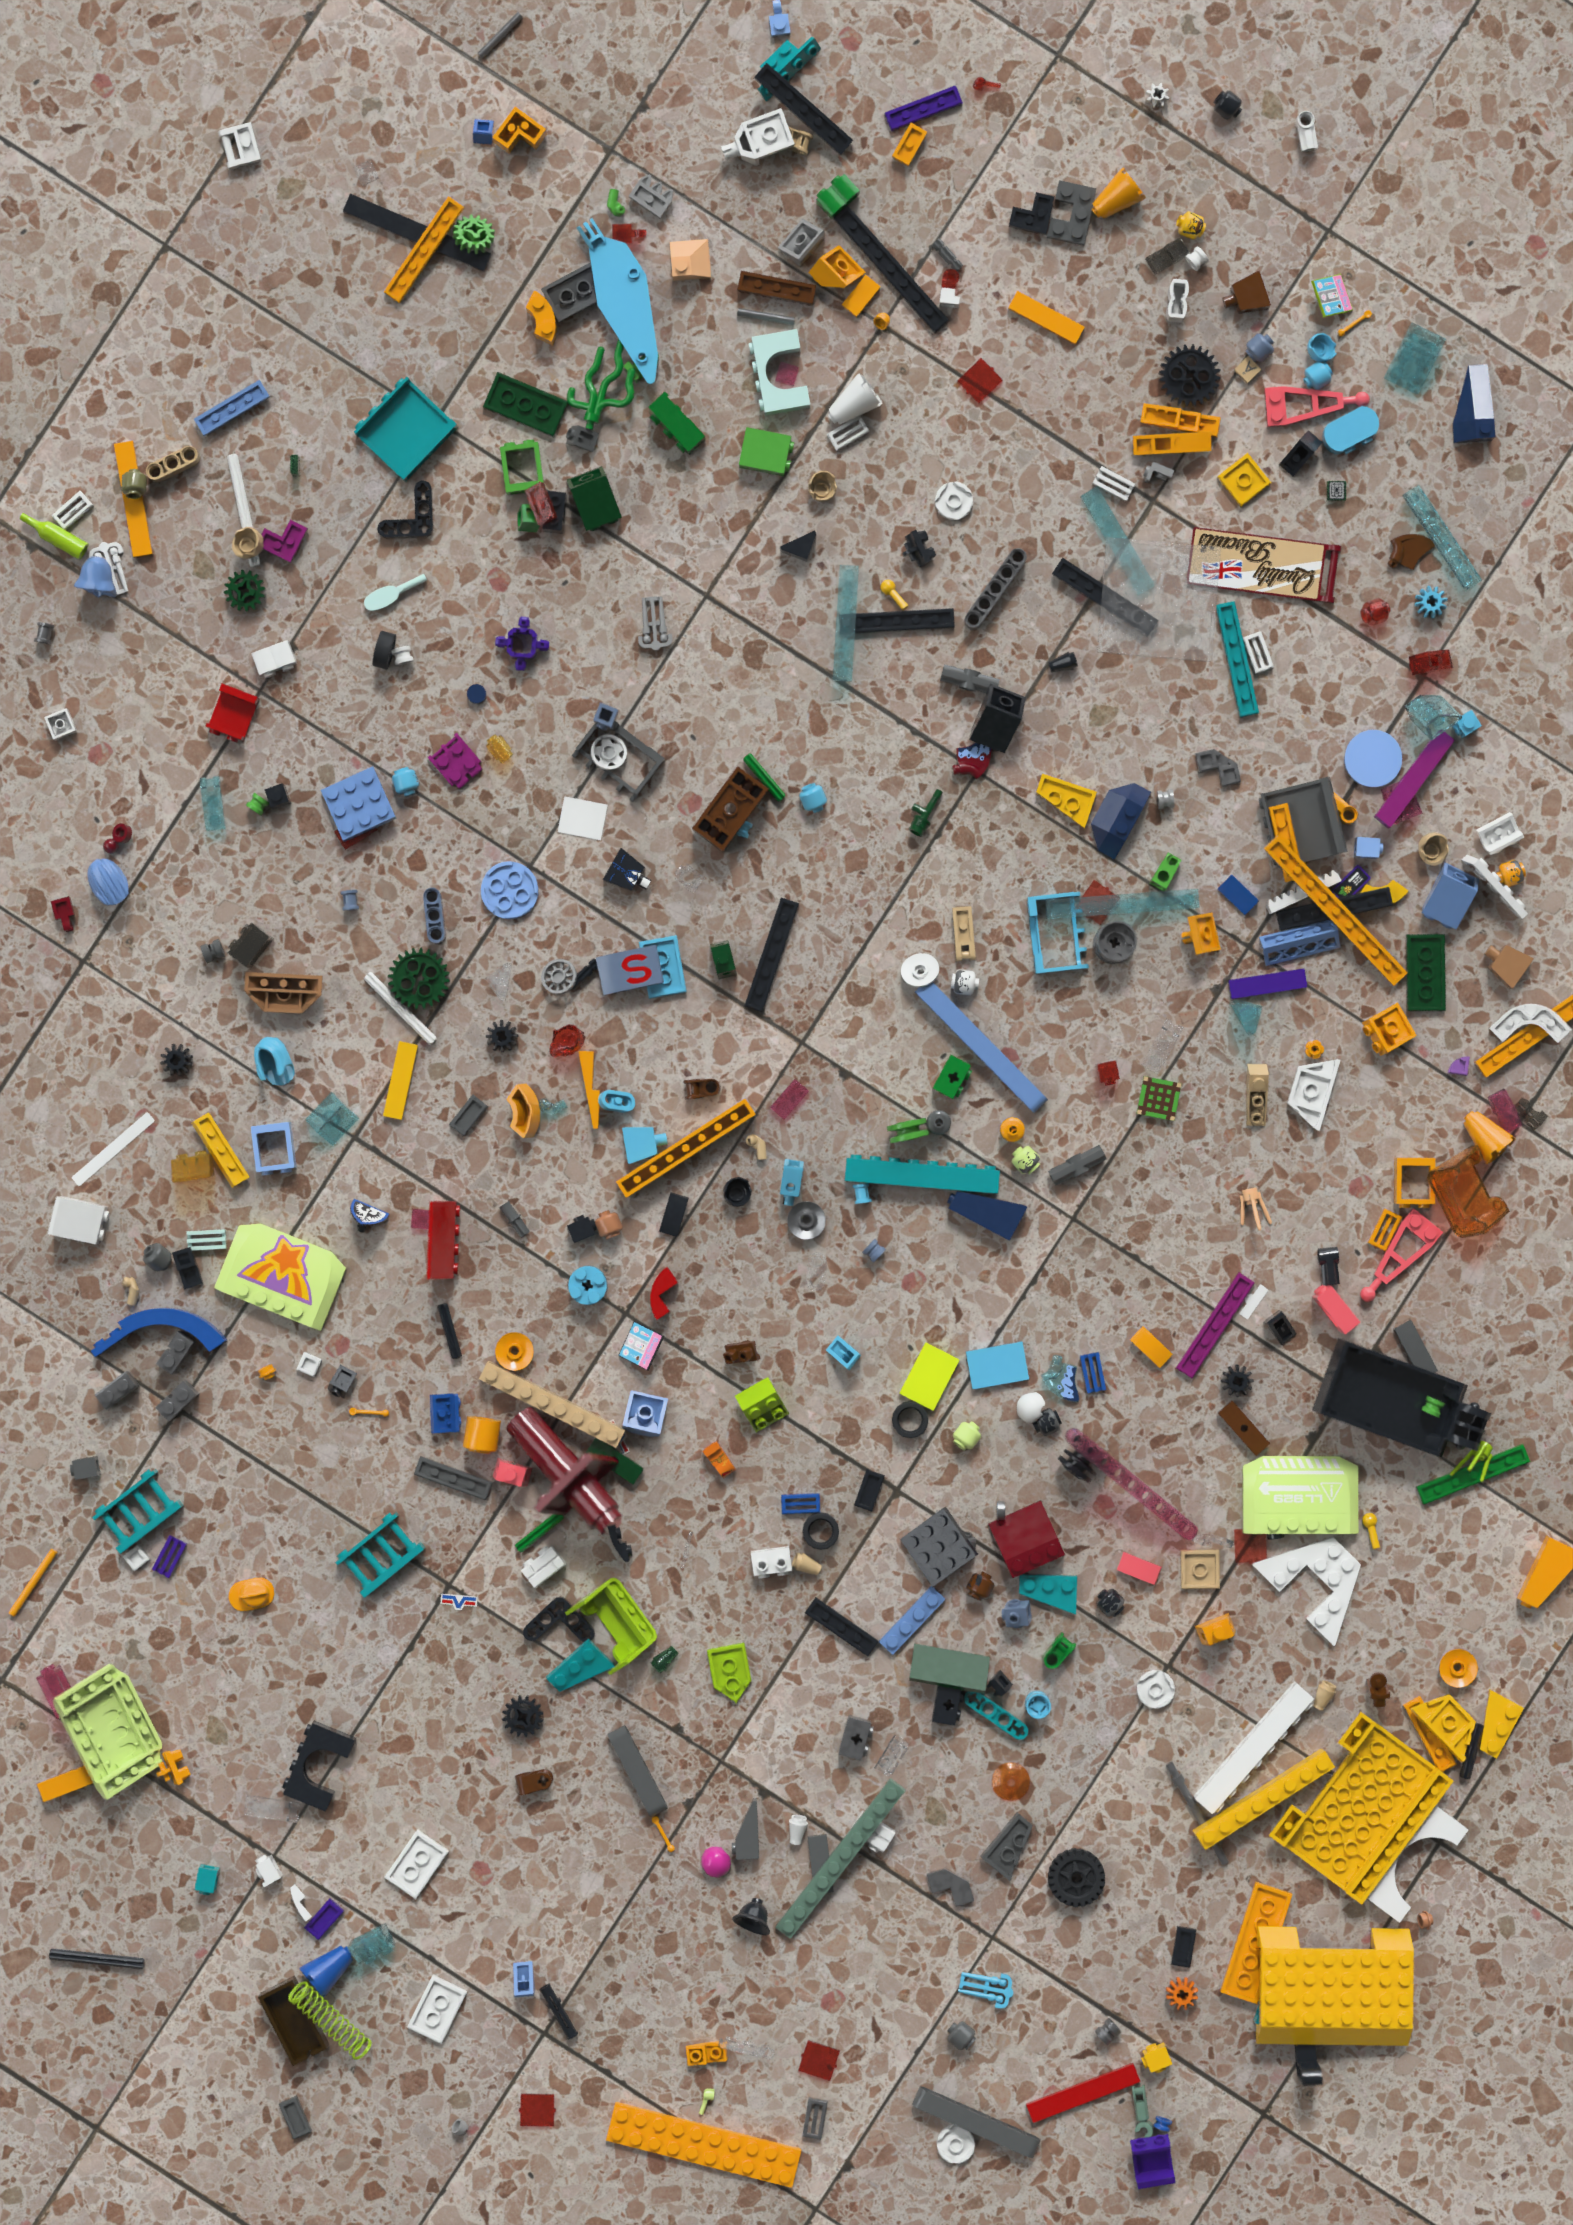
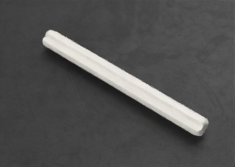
M231 454L227 456L241 526L242 529L245 527L253 528L237 454ZM259 555L248 559L251 567L260 565Z

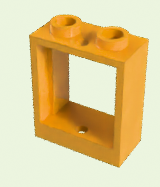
M1394 1158V1204H1399V1208H1411V1204H1418V1208H1430V1204H1435V1158ZM1402 1166H1429L1428 1199H1401Z

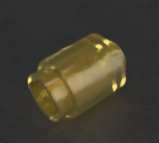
M494 734L487 740L488 744L486 747L496 761L499 760L502 764L513 756L511 747L502 735L497 736Z

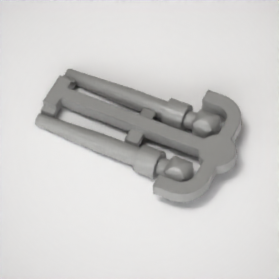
M662 596L642 598V631L644 637L638 636L639 645L644 649L652 648L654 651L660 650L661 647L670 646L672 634L666 635L667 626H665ZM649 601L651 602L652 622H648L646 602ZM654 601H659L660 621H656ZM660 625V627H659V633H661L660 641H661V642H666V643H660L659 641H657V629H656V626ZM649 626L653 628L654 641L651 644H647L651 642Z

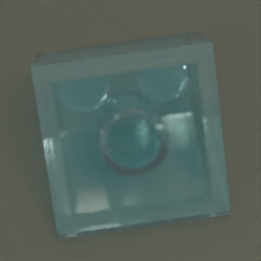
M1419 695L1404 706L1410 720L1431 741L1462 719V716L1441 695Z
M386 1923L352 1939L347 1948L359 1964L363 1962L369 1964L376 1960L375 1956L381 1953L384 1956L392 1952V1948L396 1943Z

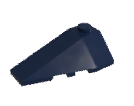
M1488 364L1468 365L1452 424L1453 443L1492 441L1495 438V420Z

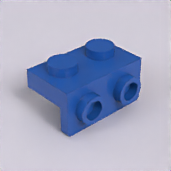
M458 1394L430 1395L431 1433L460 1432L461 1418L459 1417V1408L461 1401Z

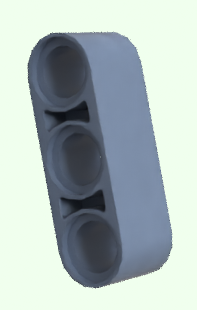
M428 888L423 894L427 936L431 942L439 944L446 938L442 895L436 888ZM432 891L438 895L437 900L434 902L428 900V894ZM434 910L440 914L439 919L436 921L430 919V913ZM434 930L441 931L442 936L439 940L432 938Z

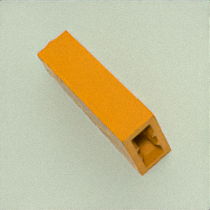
M1548 1536L1545 1537L1517 1596L1521 1600V1605L1531 1609L1532 1606L1538 1608L1573 1569V1548Z

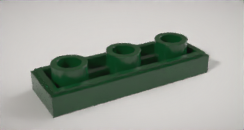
M597 1438L594 1439L586 1451V1454L618 1458L619 1463L612 1471L633 1485L644 1467L611 1445Z

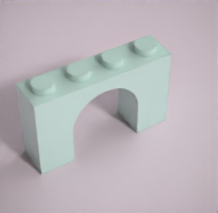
M797 329L752 337L749 349L750 354L755 356L752 366L753 372L758 373L759 380L755 381L757 392H761L762 399H759L760 411H764L765 416L810 408L807 386L780 389L773 386L766 376L767 365L774 357L800 352Z

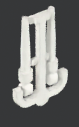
M102 542L99 547L93 548L90 551L89 558L94 556L102 558L99 551L103 552L106 561L111 566L112 579L117 595L128 592L120 563L121 559L118 556V553H124L122 546L117 542L109 544ZM109 548H111V549H110V553L113 555V558H112V559H113V563L115 564L114 566H112V563H111V560H110V557H109V554H108ZM115 569L118 571L124 589H119L114 573Z

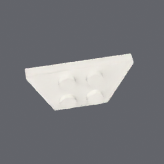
M1338 1059L1298 1066L1287 1104L1317 1131H1320L1340 1064Z

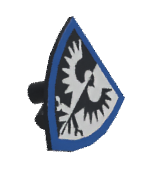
M356 1199L352 1201L350 1206L351 1215L358 1223V1231L361 1233L365 1232L367 1226L383 1223L389 1216V1213Z

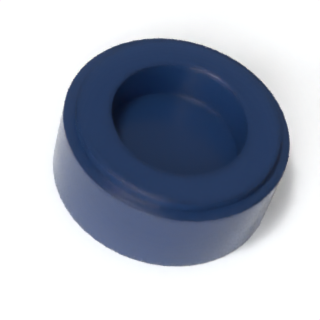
M474 684L468 688L467 697L472 703L480 704L486 699L487 694L483 686Z

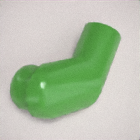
M610 189L607 207L613 215L620 217L625 213V207L621 206L617 201L619 190Z

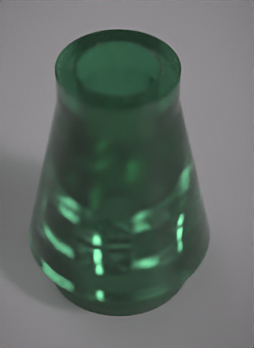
M670 1646L653 1657L650 1664L661 1674L663 1671L666 1672L679 1653Z

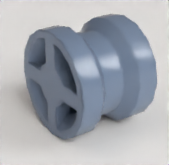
M874 1239L862 1253L868 1255L874 1263L886 1248L880 1246L878 1241Z

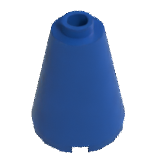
M339 1946L302 1965L299 1969L324 1998L352 1963L353 1959L351 1957L354 1954L347 1946L344 1948Z

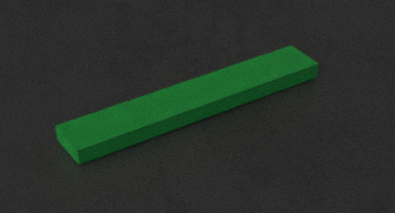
M1524 1444L1493 1455L1484 1480L1529 1463L1530 1459ZM1486 1459L1478 1461L1471 1471H1468L1470 1466L1468 1465L1460 1468L1453 1476H1450V1473L1416 1486L1422 1504L1425 1505L1479 1483Z

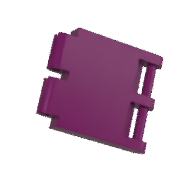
M455 733L454 738L445 745L442 744L441 749L427 758L452 787L456 784L461 789L470 781L466 777L468 773L474 778L483 769L479 765L481 763L480 759L462 738Z

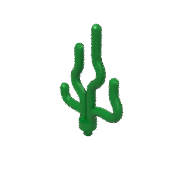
M619 338L614 353L615 370L602 381L598 396L596 388L592 383V378L598 372L605 351L602 346L597 348L594 363L585 375L584 383L590 394L589 402L576 401L574 399L575 388L570 387L568 389V404L571 407L586 410L584 421L587 422L586 429L593 430L594 424H599L600 415L604 408H624L629 406L634 399L633 380L636 373L634 368H630L625 381L626 398L624 400L605 399L609 384L615 381L623 371L622 352L624 346Z

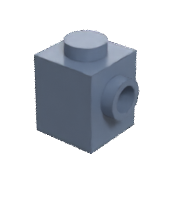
M600 703L593 719L594 723L597 724L596 727L605 731L608 728L613 729L619 710Z

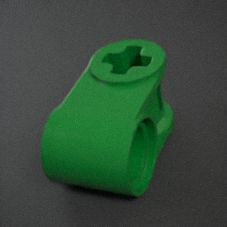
M1061 1632L1043 1654L1042 1661L1044 1665L1050 1669L1057 1668L1070 1655L1077 1644L1070 1642L1064 1637V1633ZM1051 1654L1056 1656V1662L1052 1665L1047 1663V1657Z

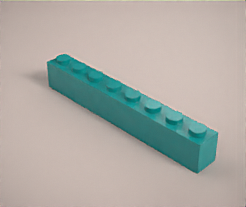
M851 1154L850 1158H846L845 1181L998 1193L1000 1170H996V1166L985 1165L984 1169H977V1165L965 1164L964 1168L958 1167V1163L946 1162V1166H940L938 1161H927V1164H919L920 1160L908 1159V1163L900 1162V1158L890 1157L889 1161H881V1157L870 1156V1160L862 1159V1155Z

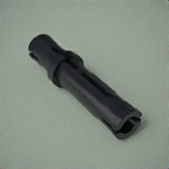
M550 1983L544 1985L539 1990L548 2003L546 2006L552 2010L567 2039H572L578 2032L561 2005L560 1997L557 1998Z

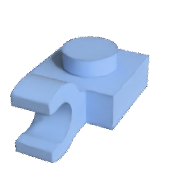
M780 0L773 1L774 15L769 16L771 37L789 35L791 32L788 14H782Z

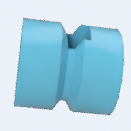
M1032 1691L1025 1699V1707L1031 1717L1041 1719L1049 1714L1051 1703L1044 1692Z

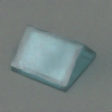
M1237 999L1230 1001L1229 1004L1247 1035L1256 1033L1263 1006Z
M331 1092L305 1120L320 1136L333 1146L353 1126L359 1117Z

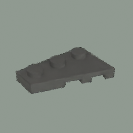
M1017 1812L981 1854L983 1860L1009 1881H1011L1012 1873L1018 1864L1022 1848L1025 1846L1033 1827L1032 1823Z

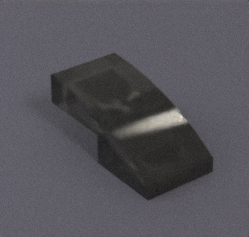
M1178 238L1147 256L1145 260L1154 275L1185 258L1190 252L1182 239Z

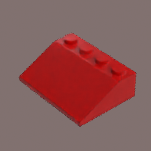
M429 1201L427 1279H453L455 1275H458V1263H455V1255H459V1244H456V1236L460 1234V1225H456L457 1217H460V1206L457 1205V1201Z

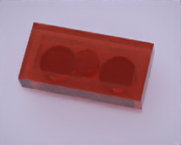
M539 482L525 490L538 525L542 526L557 518L543 482Z

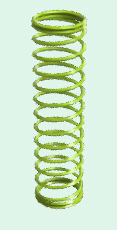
M304 1981L296 1985L289 1995V2001L292 2004L298 2003L297 2008H303L302 2012L304 2014L308 2013V2018L314 2017L313 2023L319 2022L318 2027L324 2026L323 2032L329 2031V2037L334 2036V2041L339 2040L338 2045H344V2051L349 2050V2055H352L354 2060L364 2057L370 2050L371 2040L365 2037L363 2033H359V2029L354 2028L353 2024H349V2020L344 2019V2016L339 2014L338 2010H334L333 2005H329L328 2001L323 2000L322 1996H318V1992L313 1991V1988ZM306 1984V1986H305L303 1989H301V1990L294 1996V1998H293V2000H292V1997H293L294 1993H295L302 1985ZM308 1988H311L312 1991L306 1994ZM313 1993H316L317 1996L311 1999ZM311 1994L307 2002L303 2006L299 2007L301 2001L307 1995ZM318 1997H320L322 2001L316 2004ZM316 1998L312 2007L304 2012L306 2006ZM323 2002H326V2003H327V2006H324L323 2008H321L322 2005H323ZM321 2003L316 2013L309 2017L311 2011ZM328 2007H332V2010L327 2012ZM326 2008L321 2018L314 2021L318 2013ZM336 2011L338 2015L332 2017L333 2012ZM331 2013L329 2019L320 2026L322 2019ZM342 2016L343 2019L337 2022L338 2017ZM337 2017L334 2024L328 2030L325 2031V2027L327 2026V2024L333 2018ZM344 2020L348 2022V2024L342 2026ZM342 2021L338 2030L330 2035L332 2029ZM349 2025H352L353 2029H350L349 2031H347L348 2028H349ZM347 2026L343 2035L337 2040H335V2037L340 2032V2030ZM354 2030H357L358 2033L353 2035ZM352 2031L347 2041H345L343 2044H340L343 2037L347 2033ZM359 2034H361L363 2038L358 2040ZM358 2035L355 2042L348 2049H345L347 2043ZM368 2041L365 2051L358 2057H355L356 2052ZM356 2045L352 2054H350L352 2048Z

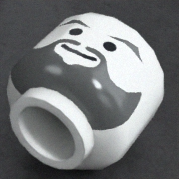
M959 969L956 971V974H952L951 989H954L955 994L971 996L974 990H978L979 978H976L974 971Z

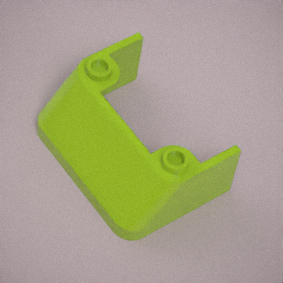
M610 1578L565 1612L566 1615H569L578 1608L586 1616H591L596 1612L618 1644L613 1647L612 1652L618 1664L608 1671L609 1675L629 1664L657 1638L653 1626L622 1583L616 1578Z

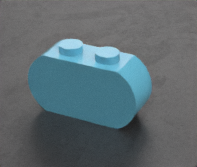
M1361 406L1327 424L1322 433L1323 445L1333 454H1341L1343 452L1349 454L1356 450V445L1360 443L1366 445L1373 441L1372 437L1379 428V418L1371 408Z

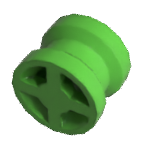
M253 793L252 800L247 802L246 806L262 816L263 810L269 806V802Z
M1427 1396L1426 1405L1422 1406L1421 1410L1439 1418L1440 1409L1444 1407L1445 1403Z

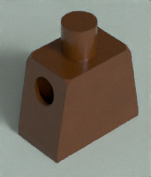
M1260 271L1234 283L1230 287L1232 295L1222 298L1225 309L1236 306L1238 314L1267 310L1271 306Z

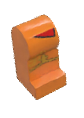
M717 1440L703 1449V1453L723 1479L736 1471L733 1463Z

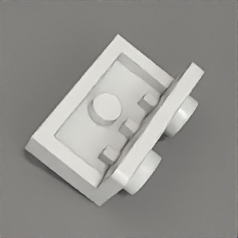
M1510 812L1476 830L1483 848L1490 855L1500 853L1505 847L1517 844L1524 838L1523 833L1518 829L1513 814Z

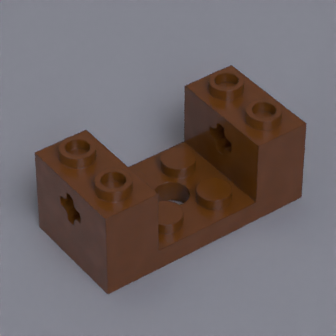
M737 766L694 824L692 830L724 853L735 838L738 830L755 807H758L769 792V789ZM729 803L736 806V811L733 814L725 812V806Z

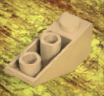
M1247 1064L1246 1126H1266L1269 1081L1267 1064Z

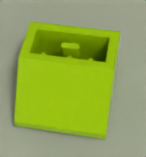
M768 1377L735 1395L743 1413L756 1433L789 1414Z

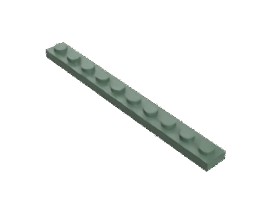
M891 1778L887 1781L779 1920L775 1928L790 1939L793 1937L906 1790Z

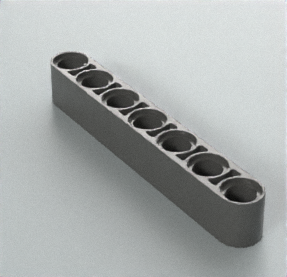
M922 2086L919 2087L912 2103L917 2109L1029 2158L1034 2157L1041 2141L1038 2137Z

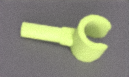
M707 2088L704 2090L703 2103L699 2114H704L708 2100L714 2101L715 2089Z

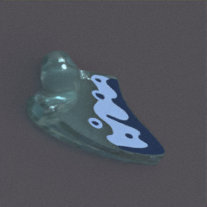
M1053 1355L1048 1371L1041 1375L1044 1384L1056 1396L1068 1401L1079 1402V1394L1075 1383L1077 1366L1061 1363L1062 1356Z

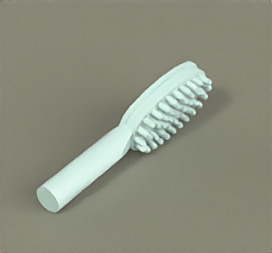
M422 574L398 587L386 586L377 589L365 598L364 605L370 611L384 608L393 603L399 597V594L426 582L427 579Z

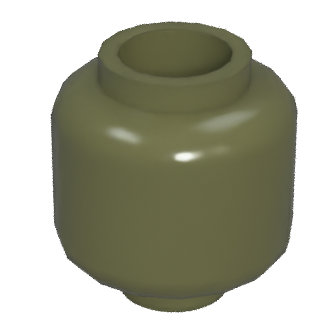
M130 469L129 472L122 475L121 490L127 498L139 499L146 493L147 477L140 470Z

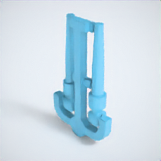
M962 1972L958 1992L985 1998L988 2001L995 2000V2008L1002 2009L1008 2005L1009 1998L1013 1996V1989L1011 1988L1012 1979L1009 1975L1001 1973V1979H998V1977L994 1976L987 1977ZM969 1977L985 1981V1985L967 1982L964 1979ZM1008 1980V1987L1005 1989L989 1986V1982L994 1985L1006 1986ZM963 1986L983 1989L984 1992L964 1990ZM988 1991H992V1992H997V1993H1002V1994H1004V1996H1005V2002H1004L1003 2004H1000V2003H1002L1003 2000H1004V1998H1003L1002 1995H997V1996H995V1994H993V1993L987 1994V1992H988Z

